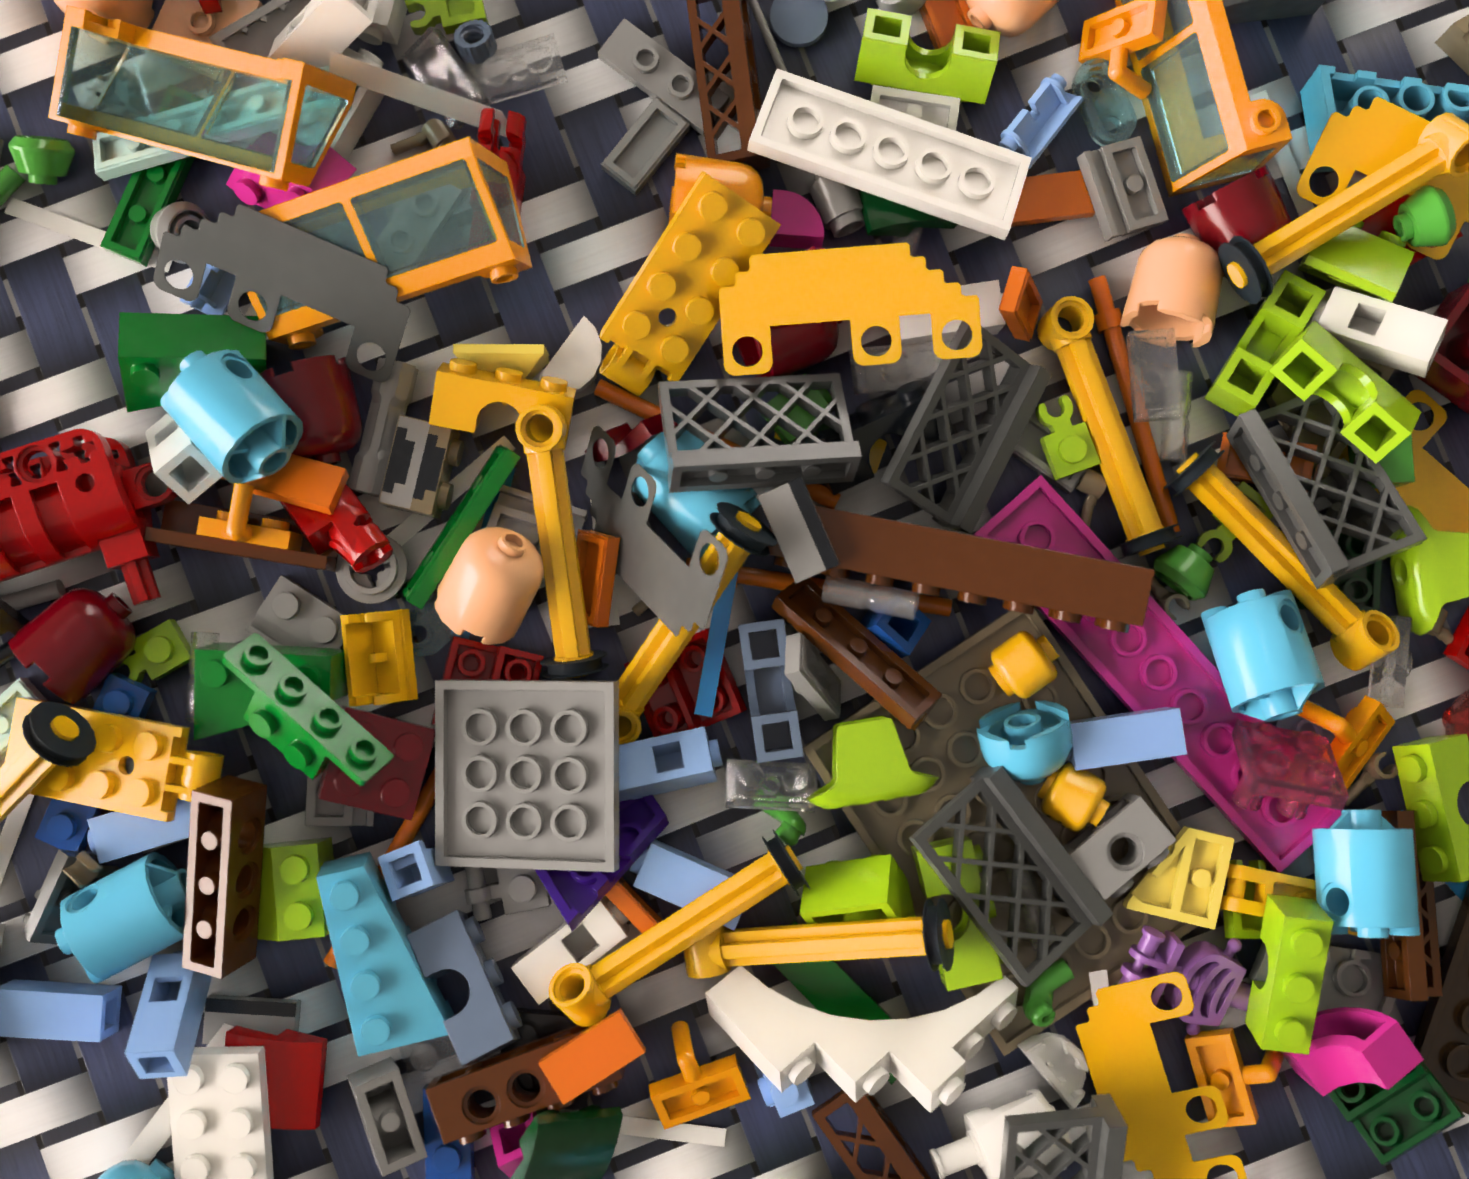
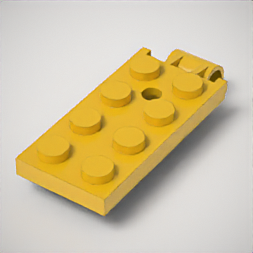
M702 171L600 331L599 338L606 343H609L611 340L615 344L604 357L599 373L636 396H640L647 389L656 369L667 375L668 381H679L721 318L719 290L722 287H733L735 285L736 273L745 272L750 269V256L763 254L781 224ZM670 308L675 312L674 321L667 325L660 323V312L663 309Z
M16 697L5 762L26 741L23 737L21 726L24 717L39 703L50 701ZM65 704L77 711L90 724L96 738L94 751L78 766L64 767L56 765L29 794L169 822L175 818L178 799L191 801V790L221 778L224 755L206 751L186 750L190 727ZM128 757H131L135 764L134 770L130 774L126 770Z

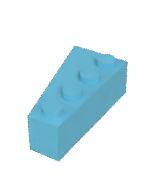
M1319 64L1300 91L1310 156L1332 113L1338 112L1348 116L1352 108L1357 105L1368 109L1376 97H1380L1428 121H1432L1443 113H1453L1469 124V85L1447 82L1444 87L1422 83L1421 78L1405 76L1401 81L1376 78L1377 72L1358 70L1355 74L1335 72V66ZM1323 166L1317 168L1313 173L1335 170L1331 167Z
M366 852L324 862L316 879L358 1057L447 1036L448 1033L443 1021L453 1017L454 1012L449 1002L445 1001L437 986V979L424 978L407 938V935L412 933L409 925L406 926L396 907V901L392 902L386 882L371 853Z

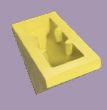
M453 344V353L457 358L476 362L478 364L477 369L495 372L498 367L511 368L521 371L523 373L522 378L532 380L549 363V353L544 344Z

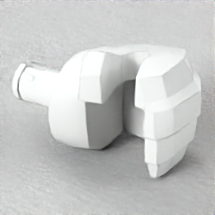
M1030 1089L1025 1091L1026 1097L991 1110L989 1107H983L964 1113L966 1137L929 1150L938 1177L944 1179L948 1175L978 1164L987 1179H999L1005 1116L1056 1111L1054 1106L1047 1102L1040 1090ZM1039 1131L1018 1133L1017 1143L1025 1149L1042 1134ZM1067 1132L1065 1135L1062 1136V1138L1071 1144ZM1053 1144L1037 1159L1044 1165H1047L1063 1150ZM1028 1165L1014 1179H1031L1038 1172Z

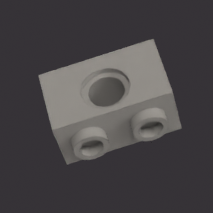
M1127 793L1107 809L1096 827L1089 824L1063 847L1102 899L1106 900L1109 896L1117 898L1124 894L1134 883L1132 877L1145 866L1149 869L1161 863L1169 854L1167 848L1176 839L1141 796ZM1125 837L1129 846L1128 852L1124 858L1114 861L1110 852L1111 846L1118 838Z
M392 1057L347 1075L374 1160L382 1177L428 1157L400 1070Z

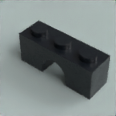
M918 380L906 383L897 389V394L884 400L873 399L866 401L855 409V413L848 415L853 440L859 441L862 458L853 482L824 483L833 495L875 477L869 462V454L873 444L887 434H899L900 439H902L930 384L928 381L922 382ZM936 418L929 420L923 431L925 445L940 440ZM949 418L951 435H953L955 432ZM824 423L813 433L815 437L823 442H841L839 433Z

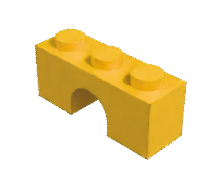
M459 358L450 359V363L443 362L437 369L429 418L430 425L475 433L480 423L482 408L487 404L493 402L507 403L514 407L519 415L526 408L534 405H551L557 408L565 417L567 423V432L564 437L566 448L577 390L576 388L567 387L568 382L566 380L551 376H542L541 381L522 378L523 373L521 371L505 367H498L495 372L477 369L478 364L476 362ZM539 414L532 419L530 430L536 439L547 441L553 434V424L547 416Z

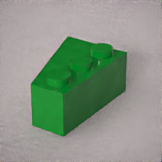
M119 312L118 361L127 412L160 407L161 398L168 392L171 384L182 372L180 370L181 362L186 356L195 351H203L207 355L211 352L226 349L238 350L259 374L267 370L266 332H259L232 320L229 315ZM245 316L250 320H259L258 316Z
M217 642L195 649L194 740L249 726V723L243 717L255 692L222 663L224 653L238 643ZM272 645L333 701L348 695L343 649Z

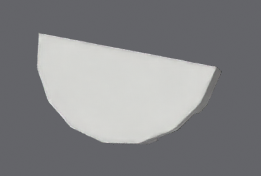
M585 316L582 317L536 381H541L542 376L561 378L568 382L567 387L576 388V392L580 393L596 379L603 361L602 343L596 328Z
M1050 1032L1032 1035L1018 1044L1019 1049L1069 1109H1075L1084 1098L1085 1091L1082 1088L1086 1079V1072L1089 1071L1083 1051L1064 1035Z

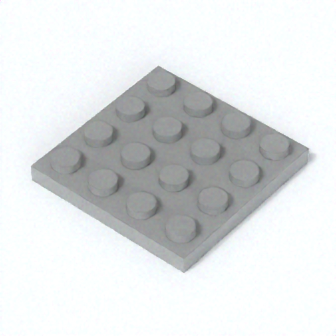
M435 680V866L615 872L619 869V681Z

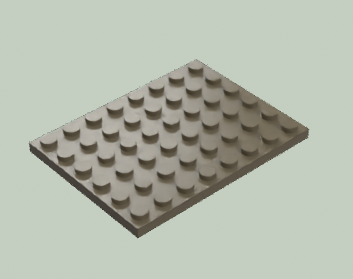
M1035 608L1033 615L1007 611L916 671L936 688L942 696L924 722L915 731L909 730L875 699L841 721L845 722L875 716L891 718L910 769L939 776L935 785L923 794L888 801H876L863 805L846 806L841 809L872 855L891 854L908 879L915 916L923 915L926 899H931L934 905L937 906L938 900L944 898L950 911L953 929L961 920L962 907L952 895L926 898L921 892L911 846H914L909 837L972 782L970 777L982 766H989L984 760L977 735V728L980 729V718L993 709L1020 702L1021 710L1036 709L1035 701L1059 703L1067 708L1070 721L1106 716ZM1022 630L1030 632L1035 639L1044 634L1060 656L1053 661L1058 672L1057 678L1027 699H1022L1016 694L1008 697L988 670V667L993 664L991 652ZM832 727L802 747L825 784L829 783L832 778ZM1137 762L1086 769L1105 781L1106 792L1103 799L1110 803L1108 809L1125 794H1135L1141 796L1174 837L1180 832L1181 827ZM1014 781L1062 846L1066 845L1082 831L1073 832L1041 811L1042 799L1037 797V794L1045 781L1036 785H1024L1020 781ZM978 795L966 805V825L985 826L987 806ZM955 815L947 822L955 823ZM996 820V828H1002ZM941 827L927 841L933 842L953 837L954 828ZM964 830V835L972 840L973 845L979 844L983 852L985 832ZM995 833L993 861L1013 863L1014 842L1008 834ZM1125 837L1118 838L1111 846L1110 852L1114 861L1124 858L1128 852L1129 846ZM1024 856V864L1031 865ZM1146 866L1132 877L1134 883L1124 894L1117 898L1109 896L1104 900L1114 914L1102 926L1092 925L1058 958L1065 960L1075 978L1054 990L1052 1009L1056 1015L1054 1021L1049 1026L1092 998L1089 972L1107 969L1109 986L1122 978L1123 974L1120 968L1123 962L1134 963L1135 959L1129 954V949L1132 944L1138 945L1143 934L1141 930L1144 925L1153 927L1163 934L1165 930L1174 932L1179 939L1198 927L1197 925L1126 909L1123 906L1124 898L1147 872L1148 868ZM993 867L991 894L1010 897L1012 868ZM1023 870L1021 898L1041 900L1042 879L1036 871ZM1052 893V901H1058ZM994 901L996 917L990 918L991 925L994 929L1008 930L1010 902ZM1021 903L1020 932L1038 933L1040 905ZM1051 906L1049 934L1061 935L1074 921L1063 907ZM1001 936L1007 945V936ZM1018 937L1017 959L1026 969L1036 959L1038 939ZM1049 940L1048 947L1054 942L1053 940ZM1001 964L1002 975H1005L1018 987L1015 1007L1017 1008V1013L1004 1029L999 1031L994 1028L989 1033L1005 1057L1018 1048V1044L1032 1035L1039 1034L1049 1026H1035L1031 1020L1026 1018L1023 1010L1026 987L1018 982L1005 964ZM995 981L961 988L960 990L965 998L969 999Z

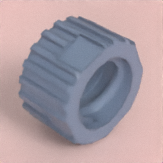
M477 19L469 20L459 25L458 29H455L453 40L463 62L477 65L485 63L492 58L497 50V43L491 26L487 22Z

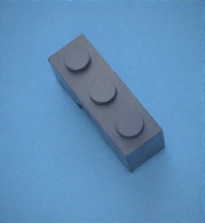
M784 618L738 625L757 763L804 757L792 683L785 676L786 629Z
M455 910L407 935L424 978L435 980L449 972L458 971L466 978L469 984L470 996L465 1008L457 1015L443 1021L461 1066L472 1065L521 1040L517 1030L523 1026L521 1017L514 1003L511 1000L505 1002L499 989V985L504 983L503 976L496 961L493 958L486 959L480 943L485 941V935L475 916L469 918L467 913Z

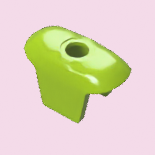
M1407 506L1427 539L1420 545L1390 556L1391 576L1395 589L1398 615L1411 632L1422 636L1433 629L1443 605L1469 597V533L1437 531L1431 527L1427 519L1417 508ZM1404 531L1400 533L1396 541L1407 537Z
M875 716L835 723L832 727V778L829 783L810 794L807 800L823 809H837L882 800L888 801L923 794L935 785L939 776L910 769L891 718Z

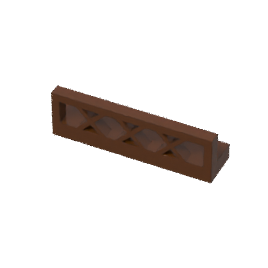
M687 0L707 158L738 163L747 162L755 170L769 168V158L747 151L749 139L762 108L748 0H722L723 11L712 27L701 20L699 4L713 0ZM724 27L726 29V36L720 33ZM702 29L708 32L704 39ZM716 38L728 46L729 55L718 70L706 62L705 55ZM730 69L732 74V80L726 76ZM708 72L714 75L710 82ZM721 82L734 89L735 96L724 114L712 106L711 100L712 95ZM736 112L738 123L732 120ZM714 115L720 119L716 125L714 122ZM727 125L739 132L742 149L719 154L717 140Z
M173 500L165 504L161 529L146 527L144 540L155 543L336 572L338 553L331 547L318 555L304 536L300 552L196 534L199 516L216 519L217 510L229 512L230 509L194 503L187 504L186 502ZM249 513L247 524L261 526L262 518L289 522V531L302 534L292 519Z
M810 578L799 583L794 581L775 597L771 608L798 632H801L816 648L909 730L915 731L924 722L942 694Z
M1381 811L1382 816L1394 828L1413 829L1420 923L1419 936L1390 935L1389 933V938H1380L1384 996L1407 1001H1429L1428 997L1443 996L1434 882L1423 881L1417 857L1414 811Z
M841 1090L812 1110V1117L856 1179H932L874 1095L866 1093L855 1103ZM848 1102L858 1116L856 1132L836 1130L827 1116ZM863 1125L871 1136L862 1134ZM844 1141L854 1143L852 1152ZM860 1144L881 1149L885 1155L882 1171L866 1169L860 1165L857 1160ZM890 1163L898 1174L889 1173Z

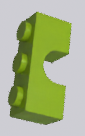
M872 8L867 9L854 81L960 98L961 102L985 105L998 62L1001 32L956 24L953 38L946 46L929 50L919 47L911 39L909 34L911 15Z
M1284 270L1273 285L1272 294L1267 298L1265 297L1204 399L1237 417L1239 414L1256 408L1275 377L1269 372L1270 368L1280 354L1303 331L1327 291Z
M1315 320L1280 354L1269 370L1303 401L1313 394L1324 398L1333 405L1344 422L1340 433L1376 464L1412 434L1422 413Z
M1468 735L1429 736L1392 746L1406 810L1414 811L1417 857L1423 881L1465 882L1469 880V824H1466L1462 819L1457 804L1460 788L1469 781Z
M964 835L962 858L983 860V852L980 845H973L972 840ZM953 837L929 842L939 856L952 857ZM911 846L920 889L926 898L952 895L917 848ZM944 862L951 871V862ZM962 863L960 884L967 893L980 894L981 879L979 873L982 872V865ZM972 899L979 908V899ZM990 901L989 922L990 918L996 917L994 901ZM962 908L961 920L953 929L954 958L950 971H946L942 964L939 966L941 982L948 991L1003 979L1000 965L1005 963Z
M1267 894L1260 938L1264 942L1268 953L1266 982L1252 980L1245 1024L1261 1050L1309 1055L1334 923L1315 899Z

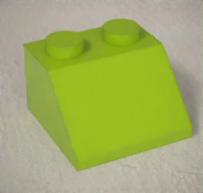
M1361 221L1306 254L1298 267V270L1337 287L1387 302H1393L1415 252L1405 248L1408 241L1402 242L1400 236L1387 231H1381L1378 237L1361 230L1364 222Z
M332 837L263 844L257 939L279 942L325 937L329 934L316 876L324 862L334 860Z
M874 854L867 858L846 861L833 860L824 864L806 866L804 878L811 889L809 890L806 884L803 885L800 915L807 924L916 917L908 879L891 854Z

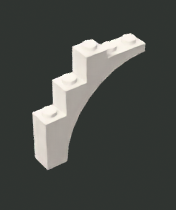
M738 966L707 991L705 995L709 1015L781 1093L791 1084L799 1085L812 1074L815 1064L818 1063L855 1103L866 1093L869 1095L877 1093L886 1084L890 1077L889 1073H891L931 1113L942 1102L948 1106L960 1096L966 1085L964 1083L966 1061L973 1058L979 1052L985 1042L984 1037L994 1028L1000 1031L1013 1020L1017 1013V1008L1015 1007L1018 987L1003 975V979L996 980L977 995L945 1010L908 1019L863 1020L834 1016L797 1004L765 986L743 966Z

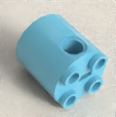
M226 349L211 352L207 355L203 351H195L186 356L180 364L182 372L171 384L168 392L161 398L160 403L165 411L218 472L230 483L244 484L272 475L282 469L289 461L291 453L297 447L303 434V422L238 350Z
M687 430L676 440L678 450H696L705 444ZM663 432L654 437L637 455L636 464H639L656 482L657 490L651 512L690 554H693L698 536L702 530H708L713 536H716L719 532L710 521V514L713 512L719 513L717 510L718 503L726 502L733 504L750 514L761 505L756 498L757 493L753 488L669 493L667 479L668 461ZM639 476L633 482L632 491L646 504L648 485L645 479ZM709 543L703 546L700 553V558L703 556V554L709 547Z
M1254 589L1236 597L1238 604L1228 608L1226 606H1219L1202 612L1200 616L1233 713H1241L1266 722L1286 719L1303 712L1302 707L1309 696L1325 687L1291 590H1282L1266 596L1264 589Z
M1341 810V816L1330 828L1312 829L1316 902L1333 920L1332 934H1348V927H1350V931L1357 932V937L1389 938V933L1390 935L1398 936L1420 935L1413 829L1394 828L1382 816L1381 810Z
M153 852L67 896L60 902V922L62 927L55 931V939L60 950L66 955L73 953L84 967L88 978L93 983L98 984L182 940L184 937L187 871L183 868L177 869L164 855Z

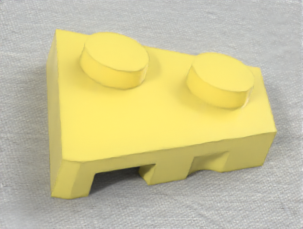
M1184 826L1175 836L1176 841L1167 848L1169 850L1168 856L1161 863L1147 870L1124 898L1123 906L1126 909L1215 930L1235 838Z

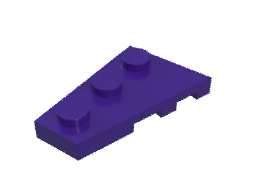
M653 795L619 802V869L617 871L593 872L534 869L572 932L669 824L665 812Z

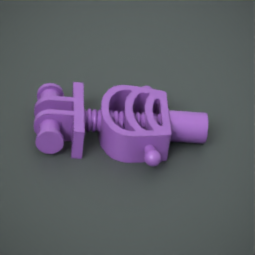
M1143 926L1141 930L1143 934L1138 945L1132 944L1129 949V954L1135 961L1133 964L1123 962L1120 968L1123 976L1119 984L1170 972L1183 974L1188 983L1194 1008L1190 1014L1179 1018L1187 1023L1186 1031L1192 1036L1199 1034L1200 1025L1219 1026L1229 1006L1247 1012L1251 984L1242 982L1246 969L1234 957V954L1242 949V943L1239 939H1229L1225 950L1207 941H1196L1185 948L1184 943L1174 932L1165 930L1163 934L1153 927ZM1161 983L1152 990L1151 1000L1155 1006L1163 991L1165 1000L1172 1009L1178 1007L1182 1001V993L1174 984Z

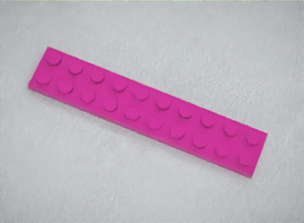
M1042 475L1034 479L973 534L974 536L1121 563ZM1151 595L1149 596L1143 627L1130 624L1128 633L1095 626V617L1082 615L1080 624L1053 619L1048 616L1049 608L1035 606L1130 712L1161 707L1180 708L1187 755L1171 758L1273 871L1277 873L1283 872L1313 844V828H1330L1341 816V810H1344L1341 805L1264 720L1232 712L1217 668Z

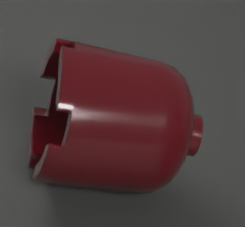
M1267 164L1181 209L1194 235L1200 241L1211 246L1217 253L1219 246L1222 243H1229L1233 236H1241L1254 245L1292 222Z
M843 321L770 326L773 364L768 372L755 377L789 376L826 360L837 347L839 338L838 324H841ZM746 336L736 341L746 367L752 364L755 365L760 361L763 349L757 339Z
M335 355L315 356L292 361L293 371L275 376L273 369L270 368L260 373L263 379L303 422V434L297 447L291 454L335 465L342 462L340 454L351 450L360 440L363 431L362 420L350 369L346 365V357H342L336 362Z
M87 588L72 589L22 627L8 641V644L25 668L28 669L35 663L50 677L43 683L47 689L61 699L75 704L82 698H86L134 650L136 642L135 629L127 618L132 613V610L115 593H111L106 598L96 590Z

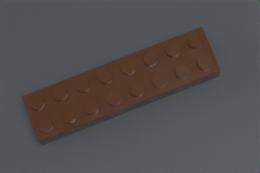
M815 506L840 562V565L820 574L847 579L849 578L850 570L867 573L866 583L893 587L895 579L913 582L911 590L913 592L939 596L941 588L958 591L957 599L959 601L985 606L987 597L1002 599V607L1006 610L1033 615L1035 606L1049 608L1048 616L1053 619L1080 624L1082 615L1095 617V626L1124 633L1129 632L1130 624L1142 627L1144 625L1154 569ZM778 542L775 546H768L770 550L769 555L775 556L774 565L788 567Z

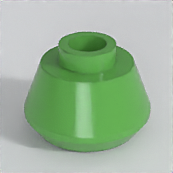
M15 135L8 143V148L18 172L28 174L29 183L57 185V177L67 176L75 155V149L71 143L60 138Z
M1425 185L1399 205L1398 215L1393 217V226L1396 235L1400 236L1401 241H1408L1413 247L1444 246L1448 244L1455 234L1456 217L1446 193L1438 187Z
M1190 543L1188 547L1179 544L1155 558L1154 573L1172 590L1186 596L1188 600L1196 601L1207 596L1214 574V569L1210 565L1213 558L1194 543Z

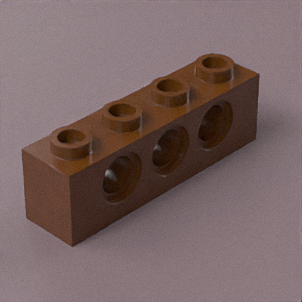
M226 775L191 790L182 968L223 979L256 958L267 798L266 784Z
M575 1025L480 1060L472 1065H467L434 1077L425 1092L443 1144L445 1145L459 1140L460 1145L469 1144L487 1134L486 1129L503 1123L504 1128L515 1127L530 1119L531 1112L545 1107L548 1110L558 1111L571 1105L575 1099L563 1105L538 1063L540 1059L590 1027ZM626 1065L585 1092L591 1091L592 1095L596 1096L613 1090L619 1085L618 1080L623 1079ZM524 1073L534 1075L539 1080L540 1088L536 1091L524 1090L519 1085L517 1076ZM477 1090L490 1092L495 1098L496 1105L493 1107L480 1106L474 1098V1092Z

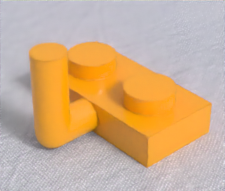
M1134 0L1084 20L1078 61L1089 69L1109 62L1108 77L1138 99H1145L1150 94L1152 85L1127 68L1128 54L1163 41L1168 0Z
M234 483L229 512L217 510L216 519L199 516L197 535L301 552L304 535L289 531V522L262 518L261 526L247 524L254 486Z
M1367 695L1363 697L1357 707L1352 708L1347 713L1345 718L1309 700L1302 707L1303 712L1297 714L1332 732L1336 736L1331 743L1324 746L1320 751L1317 763L1313 769L1329 787L1342 794H1345L1395 724V720L1383 704Z
M677 1021L672 1024V1038L681 1073L648 1084L650 1098L664 1130L751 1099L747 1082L735 1054L699 1066L695 1058L688 1023Z
M1233 1027L1200 1031L1199 1034L1193 1036L1187 1033L1184 1041L1198 1087L1215 1086L1222 1094L1228 1114V1122L1223 1127L1257 1124L1259 1115L1250 1085L1274 1082L1284 1060L1283 1054L1279 1051L1266 1050L1261 1064L1244 1066ZM1201 1096L1207 1120L1210 1121L1216 1115L1217 1106L1212 1099Z

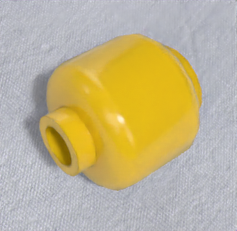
M1022 630L991 652L993 664L988 667V670L1008 697L1016 694L1022 699H1027L1057 678L1058 672L1053 661L1060 656L1044 634L1035 639L1030 632Z
M1070 762L1048 776L1037 794V797L1042 799L1041 811L1073 832L1082 830L1088 822L1096 827L1110 805L1108 801L1103 799L1106 792L1105 781L1086 769L1076 771Z

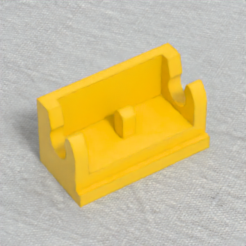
M409 609L340 615L349 706L383 705L418 699Z

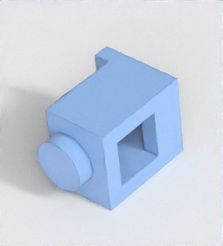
M422 840L377 857L392 902L415 897L455 881L450 866H435V847L426 849L425 843Z
M753 1063L759 1078L757 1082L767 1107L776 1106L780 1118L815 1104L812 1086L808 1078L799 1085L791 1084L781 1093Z

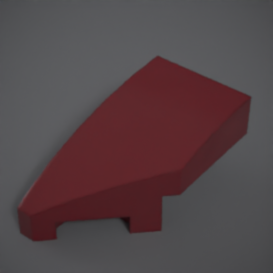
M661 414L642 420L633 429L630 428L628 423L606 430L605 432L614 440L616 445L615 458L646 446L654 437L663 432ZM674 422V428H676L678 424ZM601 438L596 440L593 447L595 462L608 460V446Z

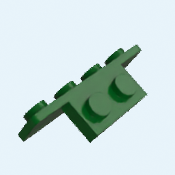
M258 633L251 634L224 653L222 663L255 692L243 719L249 723L252 730L258 736L266 738L284 754L291 766L304 772L311 780H314L325 771L331 760L359 786H364L392 761L394 757L392 752Z

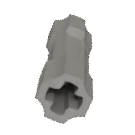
M385 358L378 359L376 370L384 366ZM395 361L390 378L387 381L376 382L373 380L371 388L372 399L359 452L355 455L348 487L352 491L375 497L380 496L399 414L405 416L407 406L412 400L419 371L415 368L416 366Z

